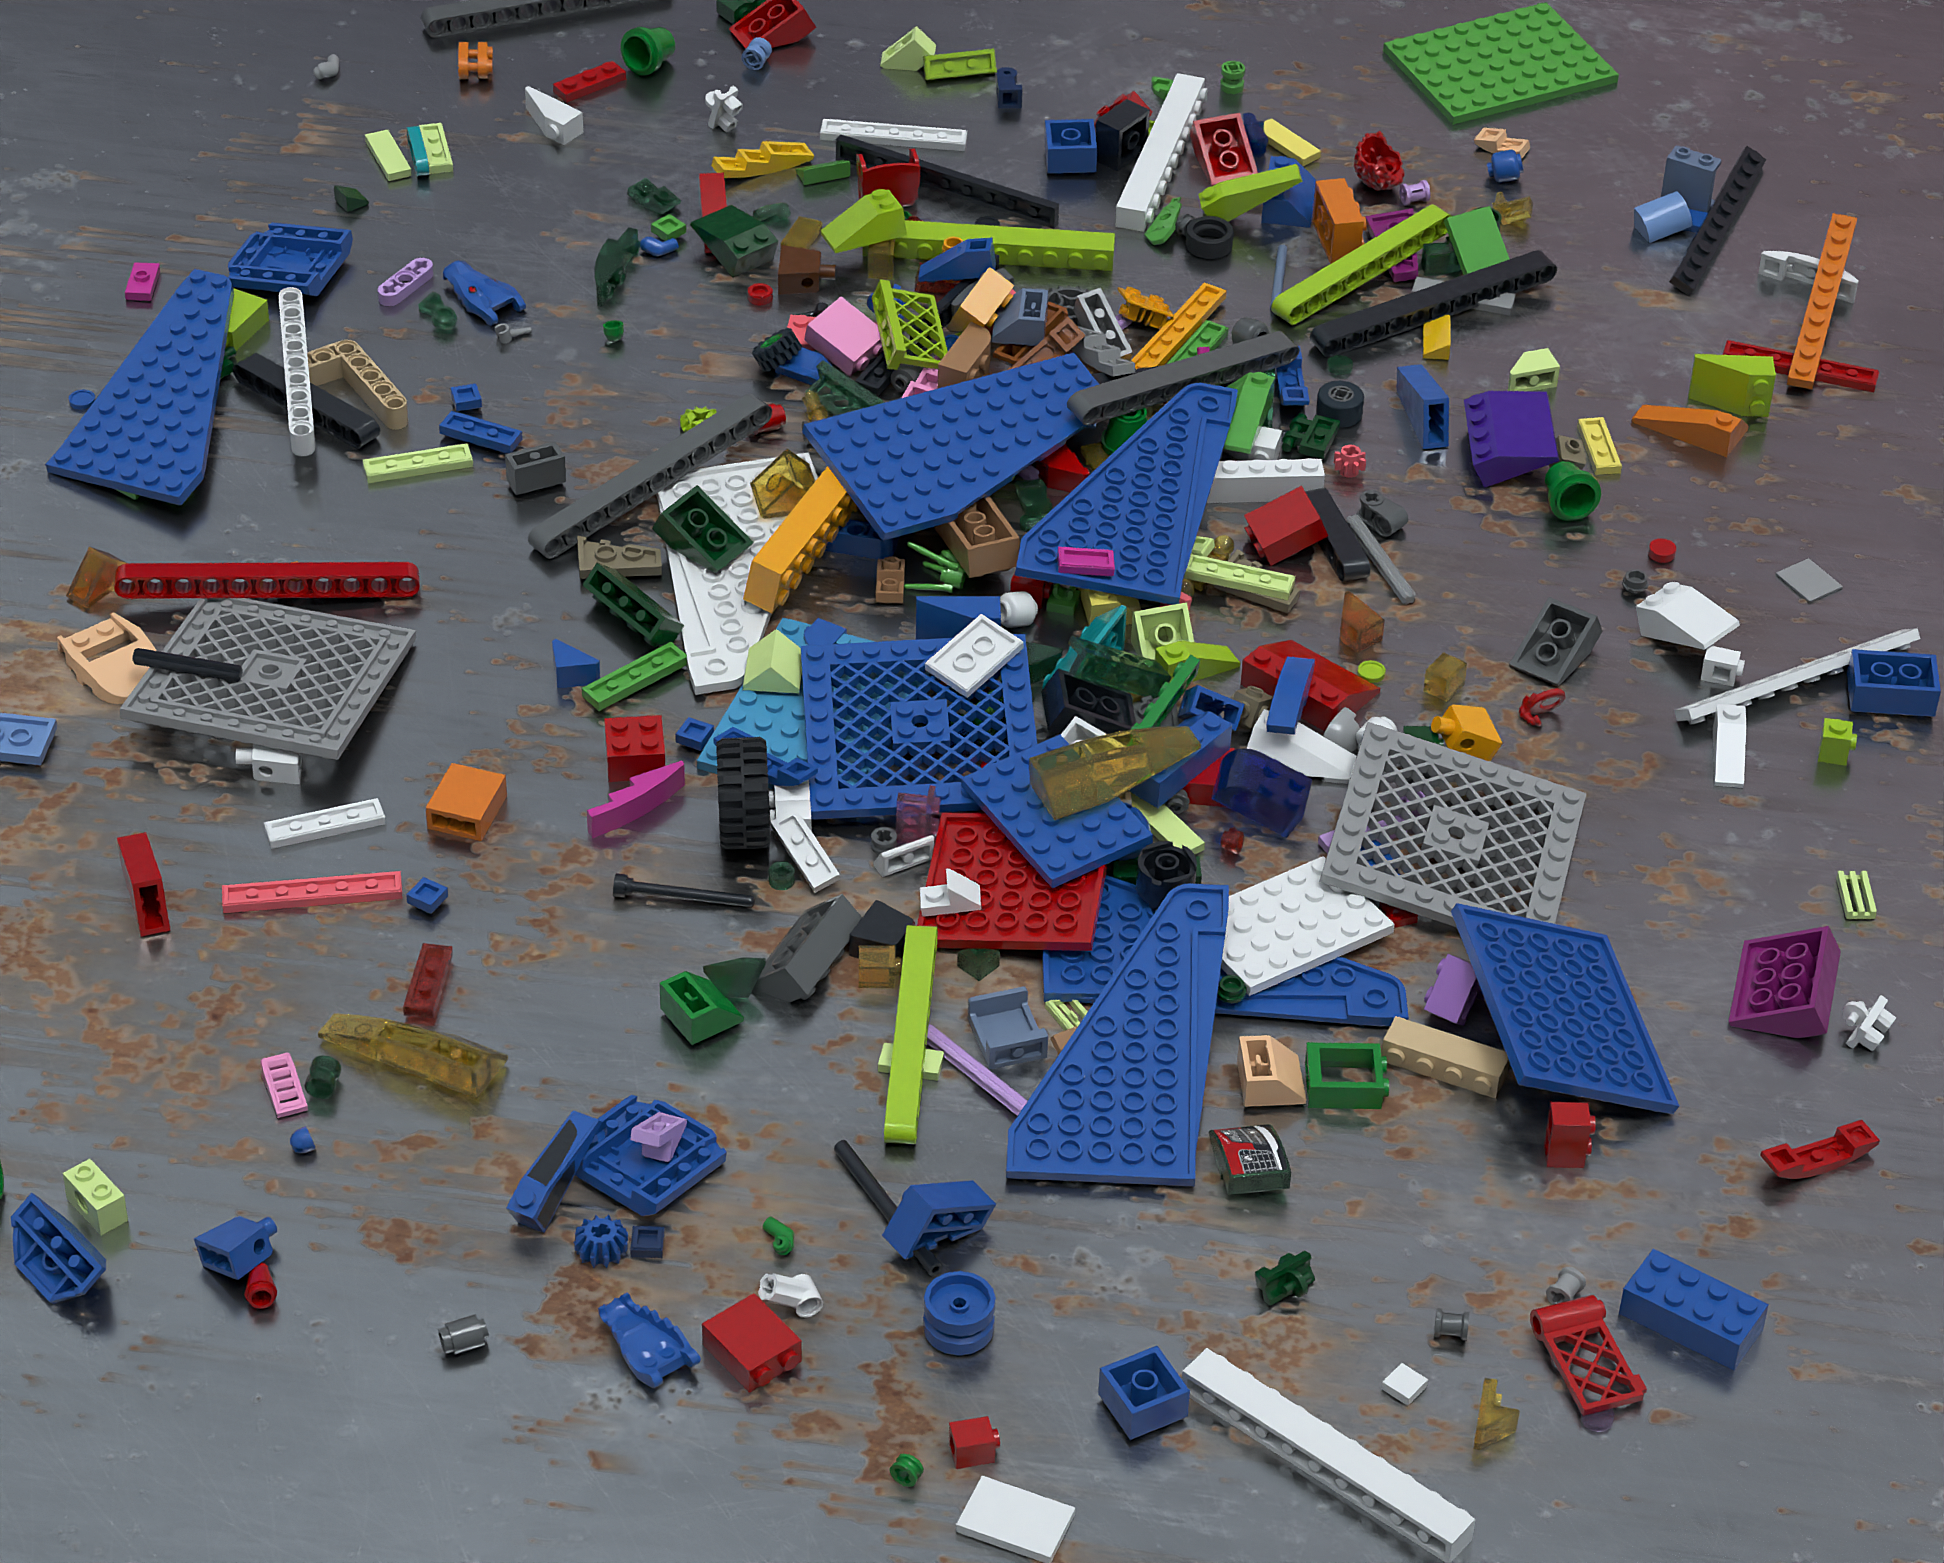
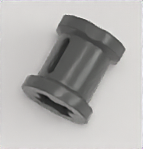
M1437 1308L1434 1337L1450 1335L1458 1336L1461 1340L1466 1341L1469 1312L1464 1311L1463 1314L1443 1312L1442 1308Z

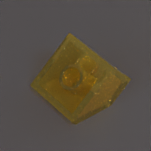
M786 449L750 482L760 516L764 519L788 516L814 484L815 479L810 464Z

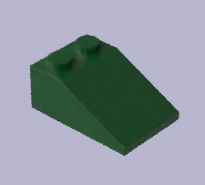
M729 205L690 223V226L733 278L774 260L778 239L763 222L733 205Z
M698 485L665 509L652 527V530L671 549L716 574L754 543Z

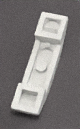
M1763 251L1758 274L1782 281L1787 276L1813 285L1820 259L1792 252ZM1845 270L1837 299L1854 303L1858 280Z

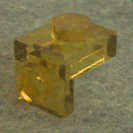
M1501 191L1496 194L1493 209L1501 214V222L1503 225L1513 222H1523L1531 218L1533 202L1530 196L1506 202Z

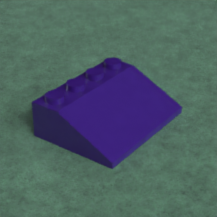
M1486 391L1464 399L1473 466L1484 488L1559 461L1547 392Z

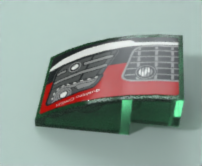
M1271 1124L1209 1130L1220 1178L1225 1182L1228 1195L1290 1189L1292 1171L1282 1142Z

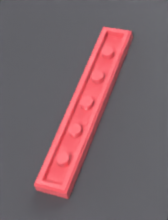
M401 871L222 885L223 913L403 899Z

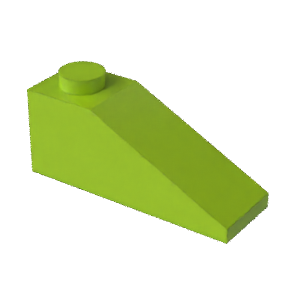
M1177 641L1155 648L1154 675L1162 685L1165 682L1170 683L1172 681L1175 668L1179 662L1185 663L1190 654L1200 659L1198 674L1192 682L1240 667V661L1227 646Z

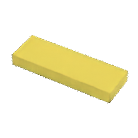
M1272 118L1253 128L1254 135L1289 158L1296 159L1302 166L1321 158V150Z
M1604 417L1578 419L1577 428L1594 474L1621 473L1622 465Z

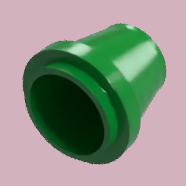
M636 27L628 30L621 40L622 58L627 67L638 75H648L657 71L661 64L675 52L674 37L670 31L663 27Z
M1143 408L1109 419L1107 428L1101 436L1102 450L1108 456L1113 454L1148 421L1147 409Z
M1566 461L1553 465L1546 473L1545 485L1548 490V504L1558 518L1566 521L1583 519L1596 509L1601 499V487L1592 474Z

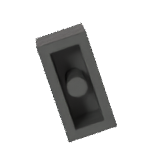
M556 441L505 454L506 479L516 495L566 482L565 456Z

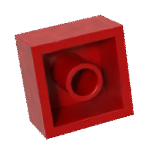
M662 715L604 718L608 782L630 781L631 777L665 766Z

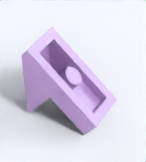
M658 1112L632 1128L631 1140L642 1143L643 1156L669 1162L684 1132L687 1119Z

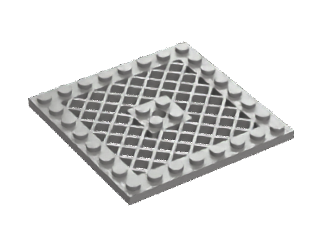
M200 598L161 652L240 665L243 669L241 680L235 682L150 667L120 707V718L132 720L136 723L143 722L163 728H174L189 733H200L215 738H226L242 743L267 746L272 749L278 748L294 751L298 754H309L325 759L338 760L416 640V630L246 598Z
M1367 722L1319 882L1454 927L1457 926L1451 910L1456 903L1555 924L1586 793L1413 737L1409 734ZM1400 763L1404 769L1398 770L1395 764ZM1427 772L1431 778L1425 779L1422 774ZM1411 777L1415 783L1409 784L1406 778ZM1455 781L1459 787L1453 788L1450 782ZM1395 782L1398 788L1393 789L1389 783ZM1439 786L1443 792L1437 793L1433 788ZM1378 788H1379L1382 792L1376 794V793H1377V790H1378ZM1482 790L1486 796L1480 797L1477 792ZM1422 791L1426 797L1420 798L1417 792ZM1466 795L1470 801L1464 802L1461 796ZM1406 796L1409 802L1404 803L1400 797ZM1510 799L1514 805L1508 806L1505 801ZM1450 800L1454 806L1448 807L1445 801ZM1389 801L1393 807L1387 808L1383 802ZM1493 804L1497 810L1492 811L1488 806ZM1433 805L1432 811H1430L1428 806ZM1372 807H1374L1376 812L1371 813ZM1537 808L1541 814L1536 816L1532 810ZM1477 809L1481 815L1475 816L1472 810ZM1417 810L1421 816L1415 817L1411 811ZM1521 813L1525 819L1519 820L1516 815ZM1401 815L1404 821L1398 822L1395 816ZM1505 818L1509 824L1503 825L1500 819ZM1384 820L1388 826L1381 827L1378 821ZM1428 824V825H1427V828H1426V830H1425V829L1423 828V825ZM1367 826L1370 828L1371 831L1365 832ZM1532 827L1536 833L1531 835L1527 829ZM1412 829L1416 835L1409 836L1406 830ZM1516 832L1520 838L1515 840L1511 834ZM1395 834L1399 840L1392 841L1389 836ZM1450 834L1456 835V836H1458L1460 839L1452 838V837L1450 836ZM1500 837L1504 843L1498 844L1495 839ZM1378 839L1382 845L1376 847L1372 841ZM1422 843L1421 850H1420L1417 845ZM1361 845L1364 847L1365 850L1360 851ZM1528 847L1531 853L1526 854L1522 848ZM1406 848L1410 854L1404 856L1400 850ZM1512 852L1515 858L1510 859L1506 853ZM1390 854L1393 859L1387 861L1383 855ZM1495 857L1499 863L1493 864L1489 858ZM1434 858L1438 864L1432 865L1428 859ZM1373 859L1376 865L1370 866L1366 860ZM1418 863L1421 869L1415 870L1411 864ZM1478 863H1480V865L1483 868L1477 869ZM1523 866L1527 872L1521 873L1517 867ZM1462 867L1466 873L1460 874L1456 868ZM1401 868L1405 874L1398 875L1394 869ZM1507 871L1511 877L1504 878L1501 872ZM1446 872L1449 878L1443 879L1440 873ZM1490 876L1494 882L1488 883L1484 877ZM1429 877L1433 883L1427 885L1423 878ZM1534 880L1533 886H1531L1529 881ZM1473 881L1477 887L1472 889L1468 882ZM1518 885L1522 891L1516 893L1512 887ZM1457 886L1461 892L1455 894L1451 888ZM1501 890L1505 897L1500 898L1496 892ZM1485 896L1489 902L1483 903L1479 897ZM1529 900L1528 906L1524 903V901ZM1513 905L1517 911L1511 912L1507 906Z

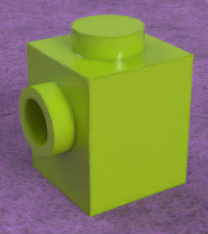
M1824 718L1819 743L1818 762L1847 765L1849 751H1855L1857 734L1852 733L1853 722Z

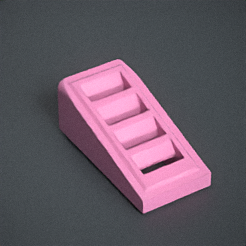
M290 1053L263 1058L260 1061L261 1074L277 1118L307 1111L308 1106ZM297 1098L296 1100L280 1103L283 1100Z

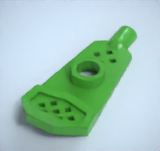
M1181 197L1173 198L1170 204L1161 210L1145 232L1146 239L1153 245L1165 243L1176 228L1175 223L1182 206L1180 203Z

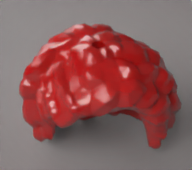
M1381 131L1366 133L1365 137H1362V141H1359L1356 146L1357 153L1354 158V168L1358 178L1363 180L1367 187L1377 191L1388 190L1400 185L1405 175L1400 153L1394 151L1387 144V140Z

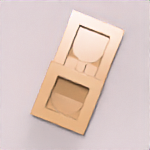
M1483 128L1474 139V143L1490 153L1513 149L1516 154L1521 155V160L1530 149L1529 140L1507 138L1506 129Z

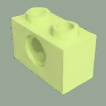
M91 1159L63 1173L67 1200L100 1236L128 1221L124 1194Z

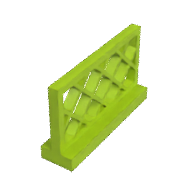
M880 279L871 299L887 368L898 370L901 363L938 369L939 362L948 350L934 295L891 288L890 281ZM894 298L902 300L905 304L901 305ZM917 302L927 303L928 309H925ZM911 307L913 310L919 313V315L915 316L912 312L908 310V308ZM898 315H903L909 322L906 323ZM925 318L933 325L931 327L928 326L922 319ZM916 325L923 332L920 334L911 326ZM905 331L914 339L910 341L902 333ZM929 335L931 338L937 341V343L933 344L925 337ZM919 342L928 350H922L920 347L916 345V343ZM906 350H911L918 357L907 355ZM930 354H935L941 360H935Z

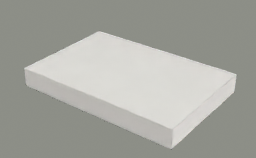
M980 614L925 663V670L968 698L1024 648V642L983 614Z
M982 1476L956 1524V1532L1044 1563H1051L1075 1516L1076 1508Z

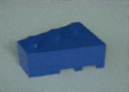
M974 1181L910 1185L903 1193L902 1200L882 1236L906 1260L913 1257L914 1250L924 1246L931 1250L937 1247V1241L947 1237L954 1241L983 1229L996 1203Z

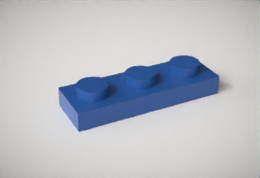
M451 411L439 425V432L442 435L504 453H512L523 439L522 431L455 411Z

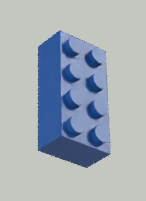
M1653 1248L1623 1288L1619 1314L1727 1368L1735 1370L1763 1331L1769 1304Z

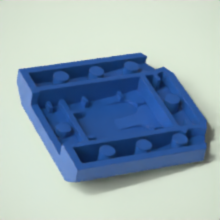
M272 222L268 225V231L264 233L257 231L251 234L228 263V278L232 286L237 288L280 292L285 288L293 287L299 289L302 295L318 296L350 254L353 241L352 232L346 229Z
M630 1095L598 1118L602 1123L575 1176L639 1215L647 1216L659 1212L726 1161L727 1151L725 1148L721 1149L716 1142L717 1136L712 1129L668 1103L654 1100L651 1104L637 1102V1096ZM658 1112L687 1119L684 1132L669 1162L643 1156L642 1143L631 1140L632 1128Z

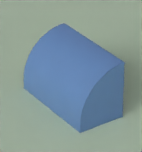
M1677 191L1634 208V228L1649 243L1692 226L1689 208Z

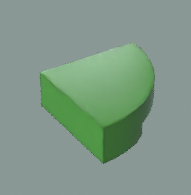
M1152 76L1151 89L1155 95L1166 99L1174 80Z

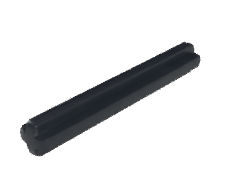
M136 648L132 656V661L135 665L235 682L240 681L243 674V669L240 665Z

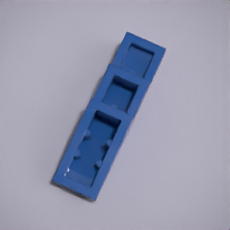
M1287 656L1272 699L1266 723L1267 732L1295 735L1298 720H1301L1303 706H1306L1315 659Z

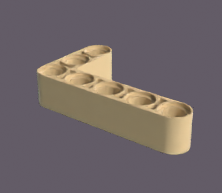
M341 340L307 352L310 383L319 386L343 377L386 427L398 430L407 426L408 410L406 398L355 341Z

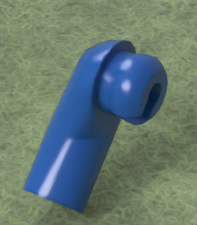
M648 236L640 241L641 250L655 257H660L679 248L675 238L662 242Z

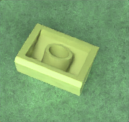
M1187 602L1133 612L1131 643L1143 667L1154 665L1155 648L1177 641L1194 642Z
M776 629L749 648L743 690L799 694L802 678L801 648Z

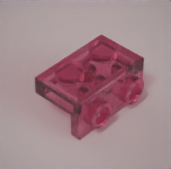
M930 785L928 796L898 792L896 812L897 843L908 844L930 835L937 836L940 818H935V814H939L940 797H936V786Z

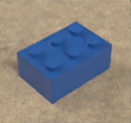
M1852 649L1847 670L1851 711L1935 717L1941 693L1936 655Z

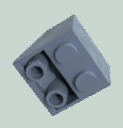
M1022 288L1013 295L1005 308L999 306L995 312L999 316L994 322L992 342L1027 346L1039 344L1045 338L1048 290Z

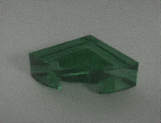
M434 291L418 304L419 312L441 319L444 315V303L441 300V296Z

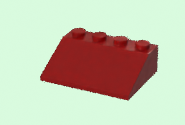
M1293 640L1261 645L1242 661L1240 685L1245 688L1254 686L1262 689L1264 693L1274 696L1287 656L1315 659L1306 706H1303L1301 719L1323 731H1326L1330 722L1344 707L1356 713L1378 695L1381 689Z

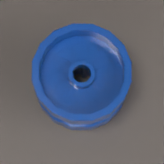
M964 1271L948 1272L934 1278L927 1286L924 1295L925 1313L923 1316V1329L925 1337L930 1344L944 1353L953 1355L973 1354L983 1349L992 1339L995 1327L994 1312L996 1298L992 1286L984 1278Z

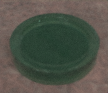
M1342 355L1332 356L1327 361V369L1336 375H1346L1352 371L1353 361Z
M1038 513L1024 514L1020 518L1021 530L1027 533L1044 516Z

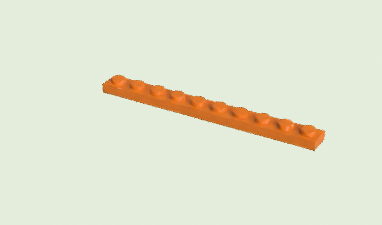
M1832 214L1789 371L1787 385L1813 389L1856 228V217Z

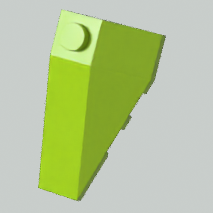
M1293 164L1219 182L1214 186L1206 188L1198 195L1201 208L1207 216H1215L1229 222L1301 183L1302 178L1298 165Z

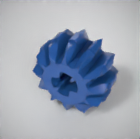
M595 1215L592 1221L584 1219L582 1226L576 1227L574 1249L576 1254L580 1255L582 1263L591 1262L593 1268L598 1264H603L607 1268L609 1262L619 1264L621 1256L626 1255L628 1250V1232L621 1224L620 1219L612 1221L610 1215H607L604 1219H600Z

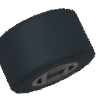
M1338 380L1325 383L1319 388L1316 405L1317 415L1339 420L1340 428L1350 427L1361 420L1364 407V393L1356 384Z

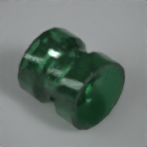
M321 1055L315 1057L311 1062L310 1074H308L304 1084L306 1092L317 1099H327L333 1096L337 1086L336 1081L340 1077L342 1070L340 1063L330 1056Z

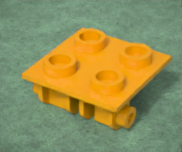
M1129 286L1126 289L1118 287L1117 290L1126 300V305L1122 304L1119 309V314H1122L1123 318L1136 321L1137 318L1138 323H1141L1144 318V325L1161 329L1169 320L1167 319L1168 316L1175 317L1169 309L1170 306L1164 303L1163 298L1150 294L1149 297L1141 295V291Z

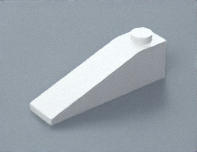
M1263 710L1253 727L1241 769L1262 775L1265 769L1278 765L1281 774L1295 775V780H1304L1305 776L1320 777L1323 782L1349 784L1357 756L1299 722L1295 735L1267 732L1266 723L1269 711Z

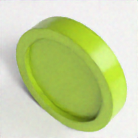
M1364 661L1358 666L1357 674L1370 683H1377L1384 679L1386 669L1377 661Z

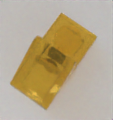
M1484 1379L1473 1449L1481 1450L1517 1430L1520 1411L1500 1406L1502 1394L1496 1393L1498 1380Z

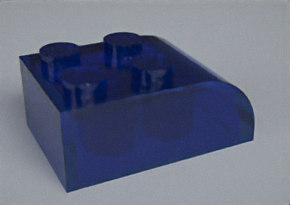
M1237 749L1229 752L1221 760L1211 799L1287 838L1304 817L1313 779L1257 750Z

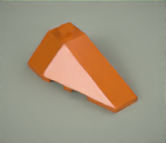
M1642 405L1631 420L1632 423L1724 457L1731 453L1749 428L1742 419L1719 410Z

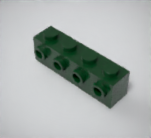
M597 562L583 583V586L594 594L592 596L594 600L604 606L607 605L610 608V613L619 619L627 621L626 625L630 629L645 636L643 639L656 648L659 644L664 646L669 642L674 643L685 626L615 569Z

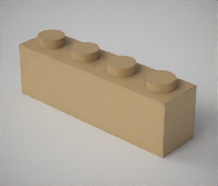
M1395 1016L1382 1044L1381 1056L1387 1057L1388 1064L1495 1099L1509 1071L1510 1062L1505 1051Z

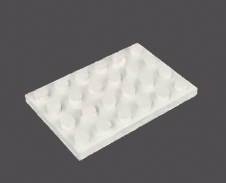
M1322 856L1229 896V910L1221 968L1228 975L1240 977L1246 986V993L1251 996L1390 935L1394 932L1395 924L1367 897L1319 882L1326 860Z

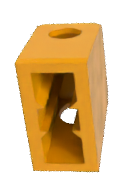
M1452 704L1442 717H1434L1431 723L1432 732L1441 734L1448 748L1486 761H1491L1503 744L1486 709L1483 707Z

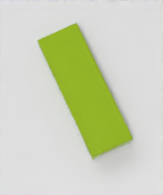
M994 49L923 56L925 80L997 73Z

